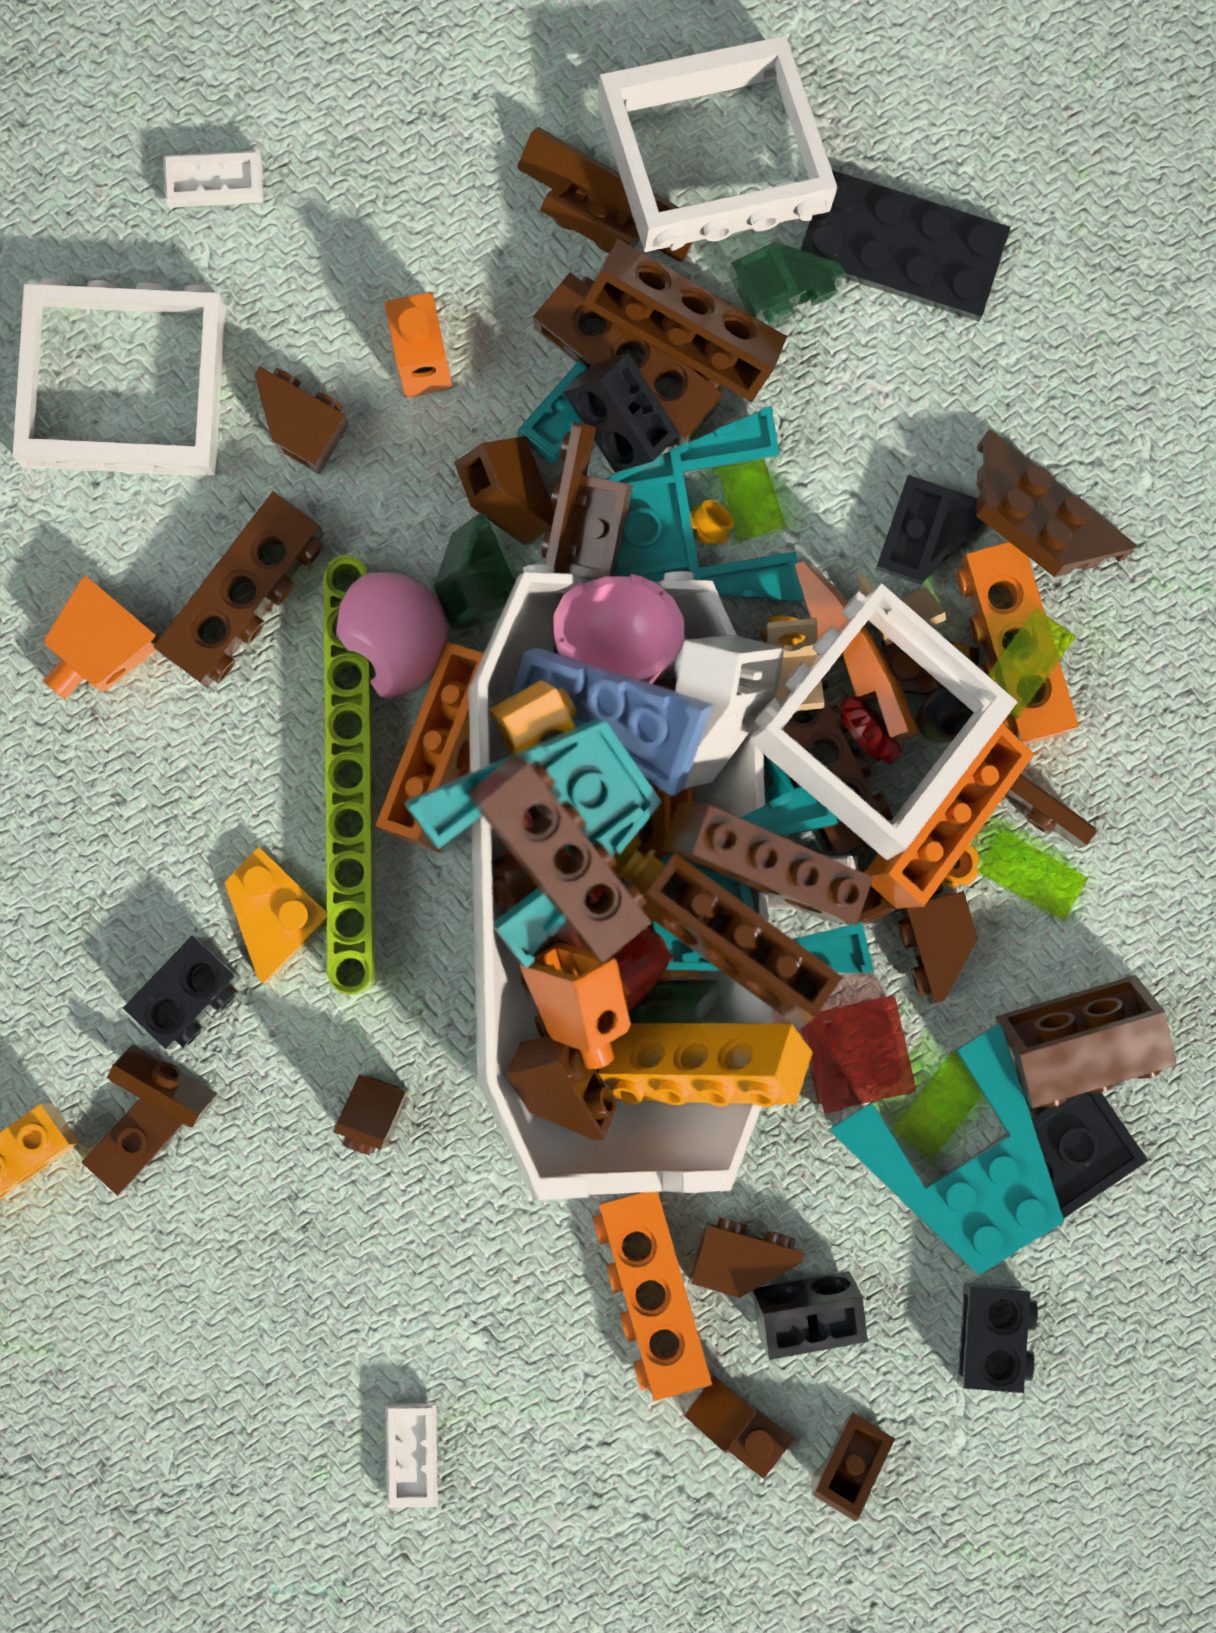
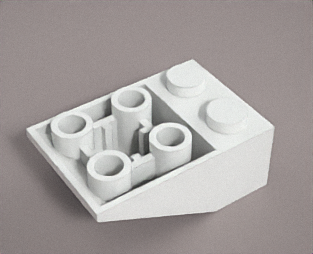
M735 635L684 640L683 648L680 650L675 664V671L678 676L675 692L713 704L685 788L713 782L755 726L756 722L754 720L773 698H776L785 648ZM658 788V791H661V792H664V793H665L664 790H662L661 788Z

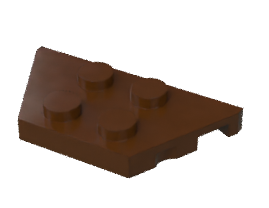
M989 429L978 443L977 451L983 453V465L977 471V487L979 488L980 495L977 498L976 516L1053 577L1070 574L1077 568L1086 570L1098 567L1104 559L1115 557L1118 562L1123 561L1136 547V543L1092 510L1083 499L1069 492L1055 481L1045 469L1036 466L992 430Z

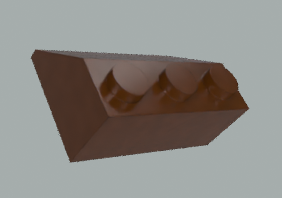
M1136 975L995 1016L996 1024H1000L1003 1029L1023 1094L1032 1108L1039 1106L1054 1107L1062 1104L1069 1097L1086 1092H1104L1111 1089L1116 1083L1133 1078H1151L1160 1074L1163 1069L1177 1065L1166 1012Z

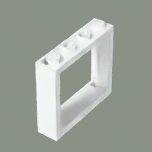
M786 35L600 74L596 101L644 252L667 247L674 251L689 242L703 239L720 241L735 232L748 229L765 231L775 227L780 222L798 218L803 221H810L813 215L830 212L837 184ZM776 80L809 180L659 212L627 112Z
M56 278L40 279L39 284H24L12 457L25 468L216 476L226 305L220 293H213L212 288L203 285H187L184 291L165 290L163 285L156 283L136 284V289L117 288L115 283L102 280L89 281L87 287L68 286L67 281ZM43 307L203 314L195 446L34 439Z
M881 583L866 596L859 591L841 611V614L847 619L838 630L831 626L819 638L812 648L818 655L809 666L802 662L787 678L783 685L789 689V692L781 702L773 698L759 713L754 722L760 728L749 742L882 857L888 860L908 848L1017 704V701ZM868 620L974 712L890 823L782 730L783 726Z

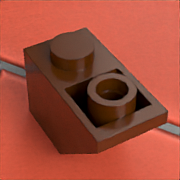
M259 367L255 377L275 447L280 453L320 475L349 426L345 414L341 413L343 406L322 392H318L313 397L299 389L301 382L282 369L276 368L271 373Z
M526 436L481 443L454 462L471 508L521 544H532L542 538L548 529L552 530L555 512L551 507L550 498Z
M964 891L930 900L924 907L904 908L901 910L904 919L897 921L902 944L905 949L913 948L918 967L911 968L916 991L919 997L927 995L929 1004L945 1001L978 940Z
M549 1035L520 1042L506 1075L529 1113L594 1141L604 1139L617 1108L615 1097L611 1089L605 1086L596 1069L585 1067L580 1050L554 1041Z
M359 1074L333 1133L344 1136L341 1145L366 1155L374 1153L375 1149L382 1150L389 1147L409 1090L365 1074Z
M719 1217L717 1225L707 1222L705 1224L690 1282L693 1285L741 1298L801 1264L805 1253L801 1249L794 1247L796 1238L768 1230L765 1239L746 1234L747 1224Z

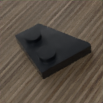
M908 475L875 569L922 585L985 523L976 516L977 498Z

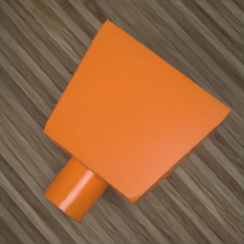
M433 292L385 301L390 334L405 398L453 389ZM421 367H434V369L425 373L413 372Z
M85 575L78 583L44 639V644L58 655L61 660L42 681L64 700L83 679H86L103 693L156 651L153 647L160 638Z
M559 942L534 957L535 960L527 968L521 964V971L549 1036L554 1041L579 1049L584 1065L588 1069H598L610 1064L614 1060L610 1042L628 1032L630 1027L615 958L610 957L603 963L588 950Z

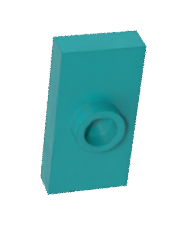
M580 361L572 367L517 430V437L526 436L529 446L554 466L561 459V445L565 434L568 431L571 432L573 422L582 423L563 394V391L588 368Z

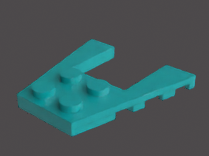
M772 406L765 407L759 412L729 423L689 443L669 450V452L658 456L654 462L629 468L605 478L606 480L633 485L615 576L630 577L631 574L657 583L664 580L665 573L692 572L694 573V580L713 581L718 595L794 602L804 600L800 581L794 564L798 563L796 552L699 568L683 473L779 457L780 453Z
M600 717L515 754L529 764L536 759L546 769L556 783L549 789L560 804L568 800L586 822V825L580 830L588 841L592 844L596 839L599 840L612 856L616 852L620 854L661 804V800L611 727ZM511 756L404 803L438 849L482 816L466 796V793ZM534 804L540 814H542L541 805ZM571 844L563 845L564 848H565V849L567 850V852L569 853V855L571 856V855H572V845H571ZM594 885L588 889V893L594 887ZM537 888L493 922V927L517 960L527 968L535 960L533 955L549 935L553 937L565 921L542 891Z
M801 786L740 817V819L781 837L829 827L838 823L836 816ZM672 854L660 859V861L666 864L672 857ZM690 863L755 911L750 888ZM651 920L663 970L721 971ZM862 922L857 923V926L848 925L793 938L795 942L838 973L867 974L874 972Z
M1000 1024L992 1026L955 1049L1006 1131L1007 1136L924 1187L872 1102L828 1128L858 1160L875 1174L978 1275H981L1064 1223Z

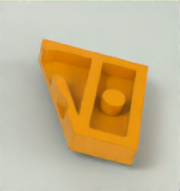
M260 847L224 882L256 976L263 984H266L326 922L327 911Z

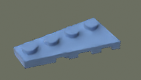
M538 647L524 652L512 696L540 680L550 684L557 690L563 688L573 702L577 715L571 718L575 727L599 717L604 719L646 780L672 796L684 790L713 704Z

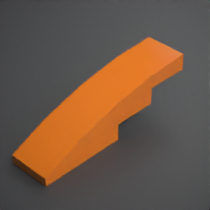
M802 561L794 564L810 616L817 619V639L819 640L831 626L838 630L847 619L841 614V611L848 601L817 567ZM864 625L836 661L845 660L857 698L867 701L878 699L890 738L903 741L920 735L899 681L878 642Z

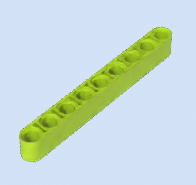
M344 555L330 561L324 573L327 974L329 982L335 990L342 994L356 996L367 992L374 984L376 978L373 686L370 683V680L373 678V665L362 654L348 651L342 641L336 636L340 603L346 592L336 589L337 577L342 572L348 570L358 572L361 577L368 573L366 567L359 559ZM350 666L360 669L362 678L357 687L351 690H342L337 687V675L342 669ZM355 715L361 718L363 725L358 736L353 739H342L338 736L337 725L343 717ZM351 763L361 766L363 777L359 785L346 789L338 784V772L343 766ZM346 813H359L363 818V829L352 838L342 837L338 831L340 818ZM356 861L363 866V879L355 887H343L338 878L339 870L346 862ZM357 910L364 917V928L355 937H345L340 932L339 920L345 912ZM351 959L359 960L365 969L364 979L355 987L345 986L339 976L342 964Z

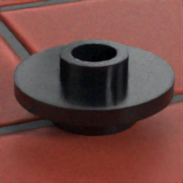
M946 687L935 691L923 702L917 714V725L923 736L928 740L937 743L951 742L974 712Z

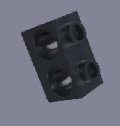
M629 353L590 365L563 391V394L582 423L596 427L594 441L614 472L654 462L680 434Z
M192 935L130 999L123 1009L165 1049H174L178 1044L184 1049L203 1031L204 1027L199 1022L212 1008L220 1012L238 994L239 991L234 985L241 977L204 941ZM202 964L211 966L215 973L213 986L205 992L197 991L191 981L193 971ZM173 1000L179 1006L181 1016L174 1027L167 1029L159 1023L157 1011L163 1002Z
M850 1271L763 1286L753 1290L758 1335L769 1360L868 1342L863 1296Z
M964 1283L957 1383L963 1389L1024 1393L1025 1381H1032L1035 1363L1034 1351L1027 1350L1028 1330L1036 1329L1038 1317L1037 1300H1030L1031 1291L1024 1287ZM1006 1299L1012 1306L1010 1320L1000 1326L992 1325L988 1318L990 1306L997 1300ZM996 1350L1006 1351L1009 1357L1007 1370L998 1376L988 1375L985 1370L987 1356Z

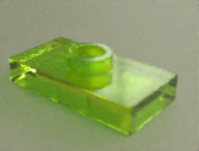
M765 459L714 467L728 511L734 520V529L739 543L786 528Z
M1037 608L1031 612L987 674L1017 701V704L1009 713L1016 719L1024 711L1076 638L1074 634Z
M1003 829L999 831L978 869L980 876L1060 921H1065L1088 880V877Z
M950 1051L891 1129L931 1161L982 1096L981 1091L957 1054Z

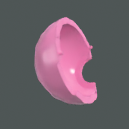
M399 572L366 573L350 585L340 603L336 636L340 638L348 651L358 652L372 663L376 671V677L372 678L370 683L380 697L386 699L407 695L416 691L433 678L446 642H448L446 614L439 600L426 586L416 579Z
M631 574L630 577L605 576L586 583H582L581 580L563 595L554 613V640L560 655L653 684L669 671L684 641V617L670 594L655 582L634 574Z

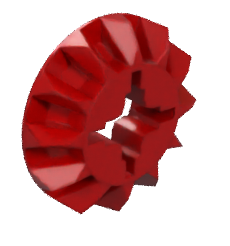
M851 695L840 704L843 712L841 718L845 727L856 742L872 758L892 764L900 757V743L896 739L889 737L885 721L866 701Z

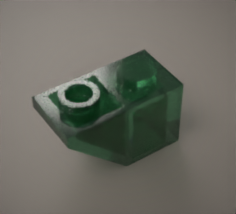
M773 242L731 262L729 277L747 313L762 322L767 321L769 326H773L790 318L795 313L793 308L807 301H811L812 305H818L838 293L837 287L841 286L845 272L840 263Z
M485 512L477 514L452 532L434 584L435 592L446 614L452 632L500 618L516 582Z

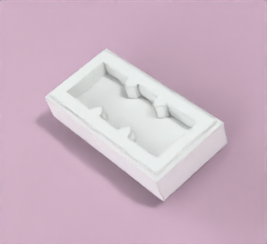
M260 150L163 155L165 203L168 208L264 202L262 155Z
M437 1402L387 1403L385 1405L387 1508L437 1507Z

